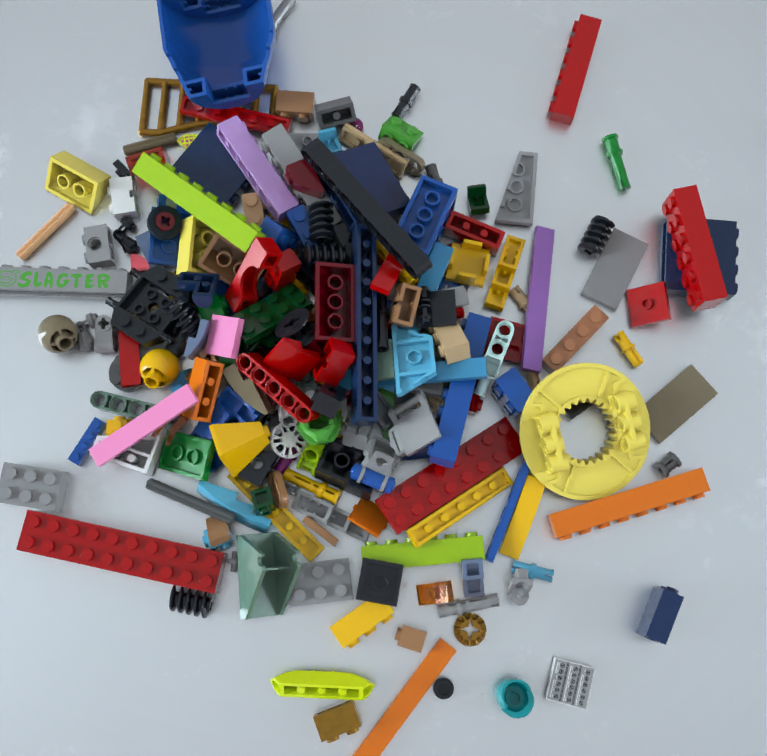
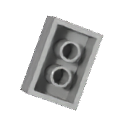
M4 462L0 477V503L62 512L70 473Z
M349 558L301 564V569L290 595L291 607L353 600Z

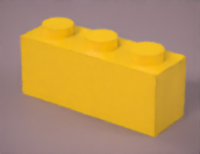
M365 601L329 628L343 649L346 646L350 649L360 642L358 640L360 636L365 634L367 637L376 630L375 625L379 622L385 624L392 619L393 616L391 614L394 610L388 605Z

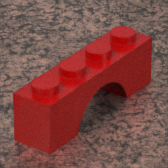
M255 237L224 297L234 313H238L257 302L256 283L262 269H275L283 253L273 238Z

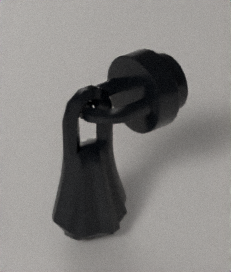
M127 216L125 219L122 218L120 220L122 225L113 232V236L122 246L124 253L132 254L137 252V241L127 236L125 232L127 230L131 232L136 224Z

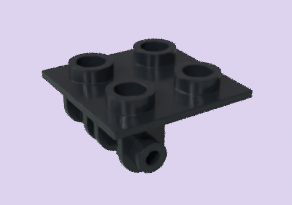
M421 286L422 290L416 311L417 328L457 325L455 289L430 291L428 286Z

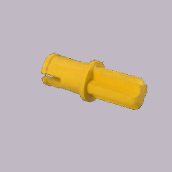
M623 330L613 336V339L622 349L621 353L627 356L634 367H638L644 362L635 349V344L630 342Z

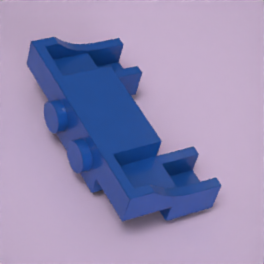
M227 384L215 401L210 423L198 421L197 426L190 435L213 441L209 425L256 422L262 413L246 403L234 391L231 385ZM216 448L210 468L212 473H217L223 465Z

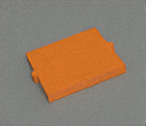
M362 498L357 505L353 506V511L347 518L376 538H378L383 528L386 529L388 522L376 503Z

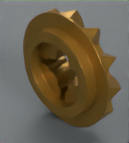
M465 613L455 621L454 635L461 644L469 647L475 646L485 638L486 625L479 615ZM471 620L472 627L479 629V631L472 632V636L469 639L468 632L461 630V628L468 627Z

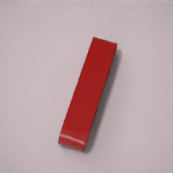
M242 353L237 357V368L297 421L307 423L319 418L320 413L311 409L314 402L310 401L311 399L285 376L276 373L263 364L264 358L258 353ZM292 396L294 398V404L291 401ZM306 409L309 411V417L306 414Z

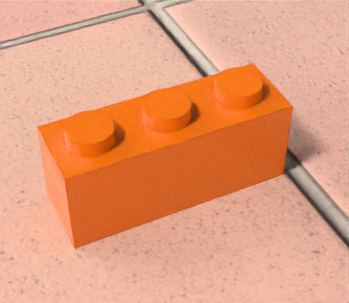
M195 357L189 384L199 402L183 412L182 416L191 420L210 423L225 364Z

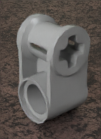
M100 315L95 320L94 350L96 353H115L119 349L118 330L110 324L111 318L107 315Z

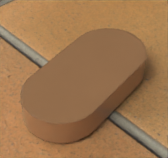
M279 470L270 471L267 482L271 488L275 507L277 509L286 508L288 505V493L282 474Z

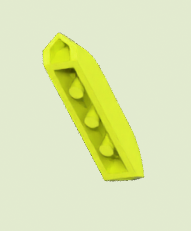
M296 670L282 673L270 679L275 692L280 697L364 700L370 695L375 686L373 682L360 675L335 671Z

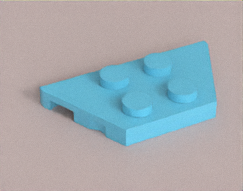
M391 325L397 397H401L437 375L434 341L431 335L419 334L410 329L405 331L398 329L396 325Z

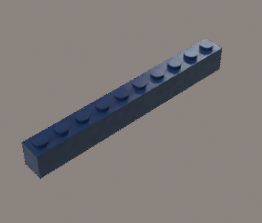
M356 224L351 232V264L355 265V343L352 347L356 356L354 363L351 365V425L372 426L378 422L377 291L370 289V284L377 274L376 237L365 225Z

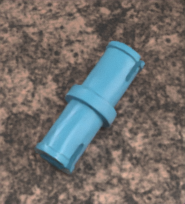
M514 560L511 573H515V569L520 567L521 569H528L529 579L537 578L552 583L554 570L536 566L537 564L535 563L531 565Z

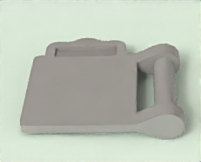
M422 390L416 392L414 397L400 406L387 410L394 424V427L388 432L390 446L395 450L397 456L404 457L406 455L409 457L441 437L427 398ZM420 402V407L399 419L400 414Z

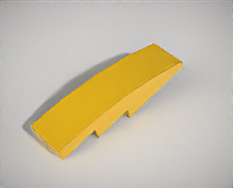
M507 235L484 303L485 307L500 312L503 311L526 240Z
M528 474L499 549V553L517 560L521 554L545 488L533 475Z

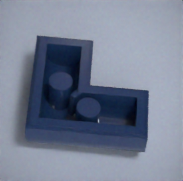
M180 272L177 280V290L193 292L192 299L195 305L207 308L213 302L220 281V274Z

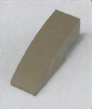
M236 363L223 369V374L228 383L246 403L264 415L275 413L267 394L237 368Z

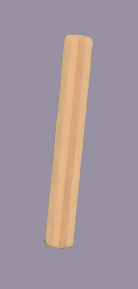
M67 202L16 252V255L21 260L28 258L76 211V208L70 202Z

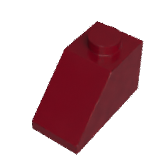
M304 158L286 166L284 177L288 185L291 184L293 189L318 199L324 198L325 190L314 169Z

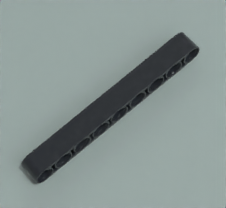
M314 139L300 150L305 161L412 278L418 279L432 268L433 265L429 257L320 139Z

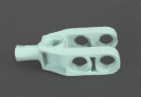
M501 321L496 326L486 354L483 356L486 357L487 379L478 380L473 392L476 395L485 398L490 382L495 380L499 374L502 361L514 334V325L510 321ZM503 325L510 329V333L506 336L499 332V328ZM500 344L503 348L502 353L494 354L492 345Z

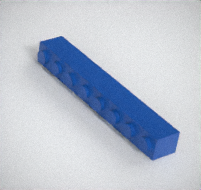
M469 312L467 319H462L460 327L469 341L471 358H479L483 355L492 318ZM476 379L449 382L448 388L444 387L441 399L445 401L443 406H439L436 416L440 418L437 426L441 437L429 444L426 453L430 455L428 462L453 468Z

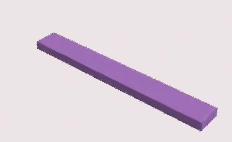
M538 225L534 230L520 370L537 374L541 372L555 233L553 229Z

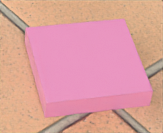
M212 314L205 353L237 359L245 320Z

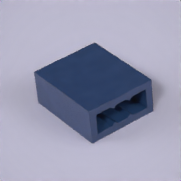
M669 586L653 588L636 634L666 645L684 599L683 596L678 595V590Z

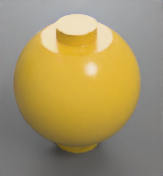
M153 349L147 352L140 362V374L145 385L149 388L155 389L169 386L179 375V361L169 350Z

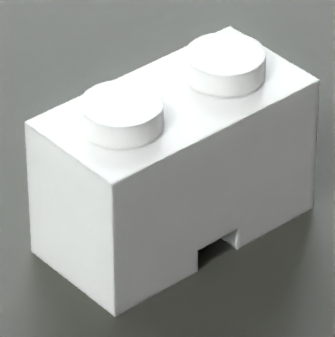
M126 176L109 179L110 186L107 187V192L112 201V204H109L111 215H114L118 221L122 218L125 219L127 216L130 219L140 218L139 203H135L134 198L138 197L133 177Z

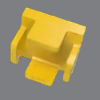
M464 239L462 244L452 243L451 247L454 248V252L447 267L445 281L483 288L490 261V250L482 249V242Z

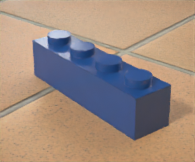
M95 417L68 460L82 467L90 454L88 449L93 447L97 436H102L106 430L107 423Z

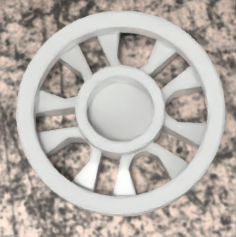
M281 423L273 428L272 436H270V446L279 457L285 459L295 458L302 454L307 446L304 438L303 441L298 440L300 433L295 435L297 426L294 427L292 432L289 428H285L287 432H284ZM277 429L282 433L281 437L274 435ZM273 439H280V442L274 443ZM296 443L302 445V447L296 446ZM280 444L283 446V450L281 452H279L276 449V447ZM292 447L297 450V453L294 455L292 454ZM286 448H289L288 455H285Z

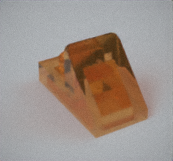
M451 580L416 585L419 606L454 601Z

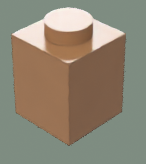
M403 624L402 628H397L395 640H398L397 646L421 653L427 632Z

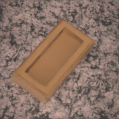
M309 516L303 519L302 522L327 542L334 547L337 545L339 539Z
M213 517L206 519L211 547L231 540L227 523Z

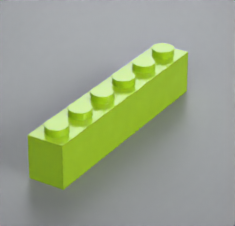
M477 532L465 533V537L458 538L457 534L445 535V539H437V536H435L418 548L414 547L409 538L405 539V543H397V539L385 540L384 545H377V541L365 542V546L361 547L362 560L364 557L404 565L403 568L462 562L461 559L481 557L482 560H485L483 535L478 536Z

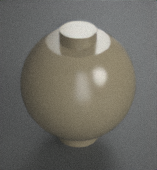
M51 315L40 323L37 337L41 346L47 351L64 353L72 349L76 344L78 329L70 318L64 315Z

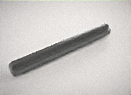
M153 478L146 482V489L227 524H231L235 520V513Z

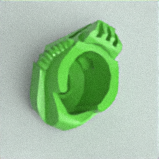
M306 409V414L309 417V411ZM338 410L334 419L320 414L319 418L307 423H300L298 421L296 429L305 441L312 446L327 444L337 438L343 419Z

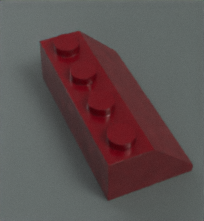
M316 261L314 340L326 345L331 337L353 345L355 343V265Z

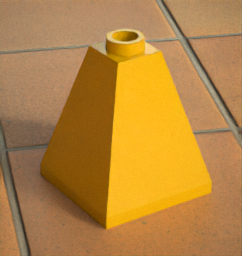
M261 422L209 425L218 456L232 478L237 476L270 443L268 437L272 436L268 426H263Z

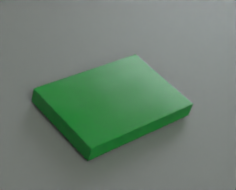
M167 429L158 468L198 480L208 481L216 448L214 441L176 432L170 445L167 446L165 443L170 431Z

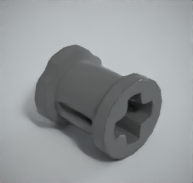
M671 451L667 453V457L661 462L654 464L657 471L665 478L669 476L673 469L682 465L680 459Z

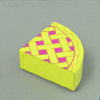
M185 134L176 141L180 146L187 149L198 135Z

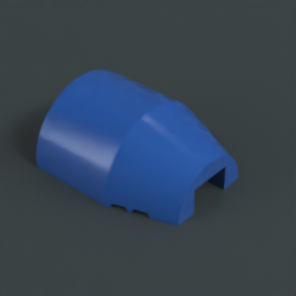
M156 0L163 51L190 101L205 108L229 109L251 103L263 93L276 40L271 0Z

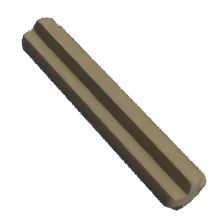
M173 132L123 146V152L126 156L176 144L177 136Z

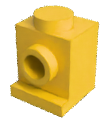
M114 416L113 420H107L106 436L111 435L133 419Z

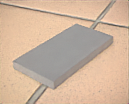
M614 228L581 295L616 311L649 244Z

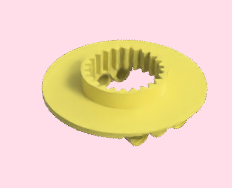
M598 363L567 365L546 376L528 397L520 420L519 436L521 450L532 474L549 490L575 500L604 498L625 487L643 466L650 444L649 413L637 387L627 376L618 370ZM578 402H589L590 404H595L597 408H601V413L607 414L605 420H608L610 423L606 426L610 428V431L606 435L609 436V439L604 441L606 447L600 448L601 453L596 452L595 457L589 456V459L582 458L580 460L570 457L571 455L565 453L564 440L560 434L559 422L562 421L560 414L565 415V408L571 409V404L577 405Z

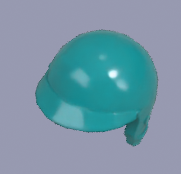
M507 678L499 684L496 697L499 706L502 708L501 710L512 718L527 716L534 706V696L530 686L517 678Z

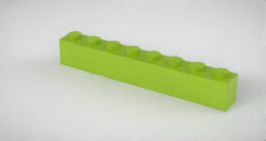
M145 152L141 154L132 170L134 174L245 253H248L255 237L267 236L261 232L262 228L254 222L248 223L246 216L239 212L235 214L231 211L233 207L223 201L222 203L218 202L216 195L209 191L205 193L203 186L196 182L192 184L189 181L190 177L182 172H179V174L175 172L176 168L167 162L165 164L162 163V158L153 152L151 155Z

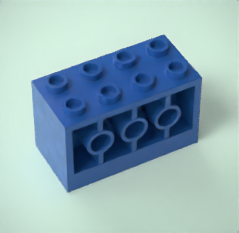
M422 175L398 225L429 257L435 242H440L452 210L455 209L458 189Z

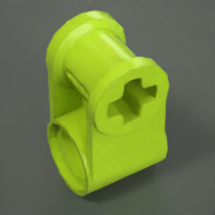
M308 443L302 452L296 468H302L314 476L315 469L326 448V444L312 446Z

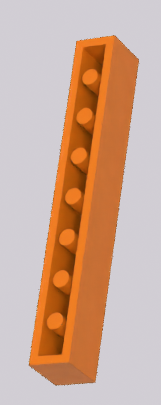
M701 467L546 516L554 539L560 538V541L572 538L571 534L578 531L580 535L591 532L590 528L598 526L599 529L610 526V521L617 520L618 523L629 520L628 516L636 514V517L647 515V510L655 508V511L666 509V504L673 502L675 506L685 503V498L691 496L693 500L705 497L704 492L710 491Z

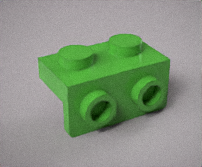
M392 115L382 124L378 139L388 137L412 152L413 147L422 139L424 132L406 123L401 118Z

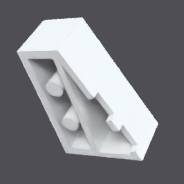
M97 436L94 445L108 436ZM147 436L109 462L152 476L165 438L162 436H156V438L154 436Z

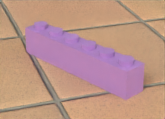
M236 115L218 123L216 135L275 221L280 223L288 219L286 212L299 206V201L289 191L286 181L280 178L277 168L271 165L266 152L260 149L256 138L250 135L245 122L241 121Z

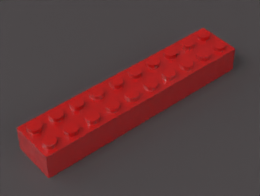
M27 510L16 548L19 551L213 594L219 593L226 564L225 561L228 553L33 510Z

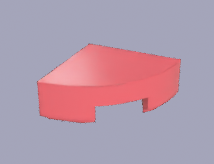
M130 254L131 270L136 268L138 271L144 272L150 269L144 257L138 254Z

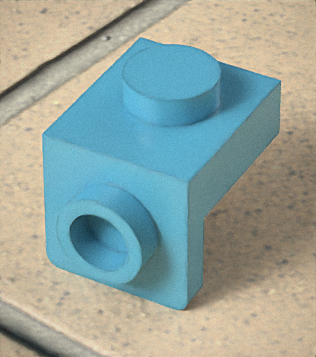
M335 127L318 131V139L333 154L343 151L337 138Z
M207 529L203 531L205 535L202 536L206 548L209 547L210 550L218 548L221 551L232 546V542L236 541L234 534L230 533L231 540L211 547Z

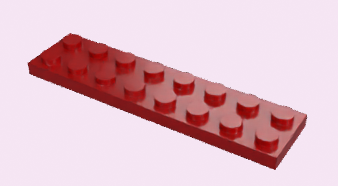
M504 417L460 445L456 462L452 469L432 463L396 486L390 494L385 493L377 498L375 503L395 534L398 535L521 455L520 436L507 417Z

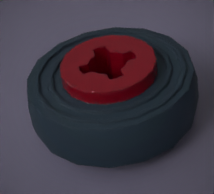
M161 205L149 213L147 228L155 238L170 240L180 233L182 218L174 208Z

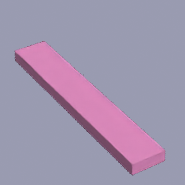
M190 384L184 385L88 449L96 465L102 467L197 404L199 400Z

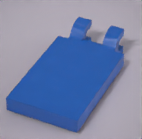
M164 194L158 195L157 207L161 205L166 206L167 196ZM176 204L175 210L180 214L182 220L190 216L188 211H185V209ZM180 233L170 240H160L150 234L148 264L177 267Z

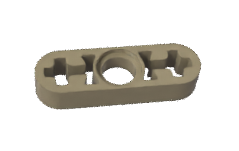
M382 137L377 141L382 145L385 144V147L390 150L394 149L393 152L402 153L404 159L409 160L405 170L408 173L419 175L425 169V161L420 156L392 139Z

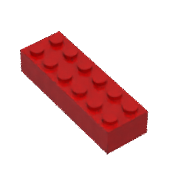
M697 185L673 189L662 204V213L667 218V231L669 234L671 233L672 249L676 252L678 258L676 262L678 269L682 273V286L687 291V304L691 307L692 312L715 308L728 295Z

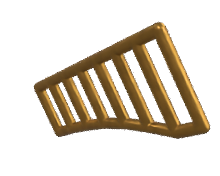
M145 78L138 130L139 135L158 137L173 132L177 133L205 127L209 122L214 126L218 123L195 118L193 122L184 123L185 115H180L179 109L183 96L186 93L179 79ZM265 84L264 91L271 92L269 114L276 116L275 106L279 87L275 84ZM151 85L162 86L157 129H146ZM169 86L180 87L176 125L165 128ZM260 96L252 101L251 110L258 111Z

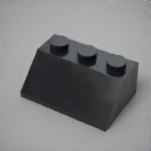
M339 438L328 443L315 469L314 478L366 501L370 500L374 488L357 483L350 478V470L356 463L361 464L364 460V450L356 449L354 446L343 445L342 439Z

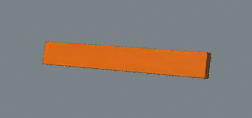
M439 638L353 756L381 755L457 650Z

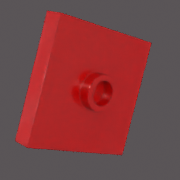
M662 281L626 290L631 326L633 328L672 320L666 282Z

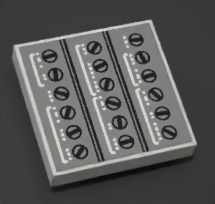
M554 657L545 699L587 710L596 668Z

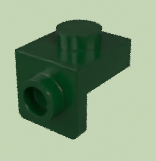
M485 184L467 186V203L471 215L490 213Z
M270 485L250 491L254 511L257 516H267L276 510Z

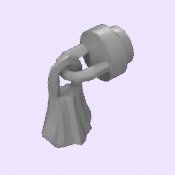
M96 313L87 314L86 320L78 321L75 324L78 329V348L83 351H90L93 347L94 340L86 327L95 328V320L99 317Z

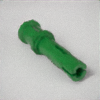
M613 133L603 137L601 140L607 150L606 157L612 163L619 191H625L626 188L630 189L631 185L621 157L623 150L619 147L618 134Z

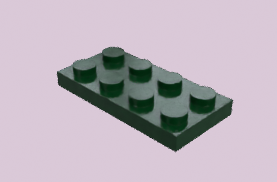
M291 282L231 317L245 320L241 340L248 347L274 332L279 321L291 311L298 308H305L310 311L314 308V305Z

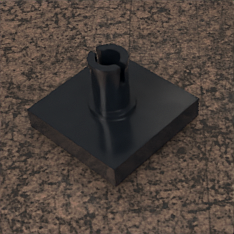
M363 557L356 600L397 607L404 565Z

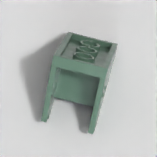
M278 532L236 535L240 619L247 620L250 618L283 615L301 569V563L296 559V555L300 551Z

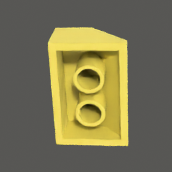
M61 151L50 156L45 190L92 215L108 193L107 187L109 186L111 176L74 155Z
M193 215L182 220L176 275L178 276L180 272L209 273L199 267L197 263L216 231Z

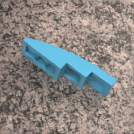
M199 480L197 492L209 503L235 513V520L261 533H267L271 519L257 516L253 513V505L236 500L238 492Z

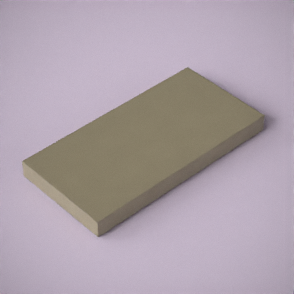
M692 364L645 403L650 419V435L658 444L663 442L718 394Z

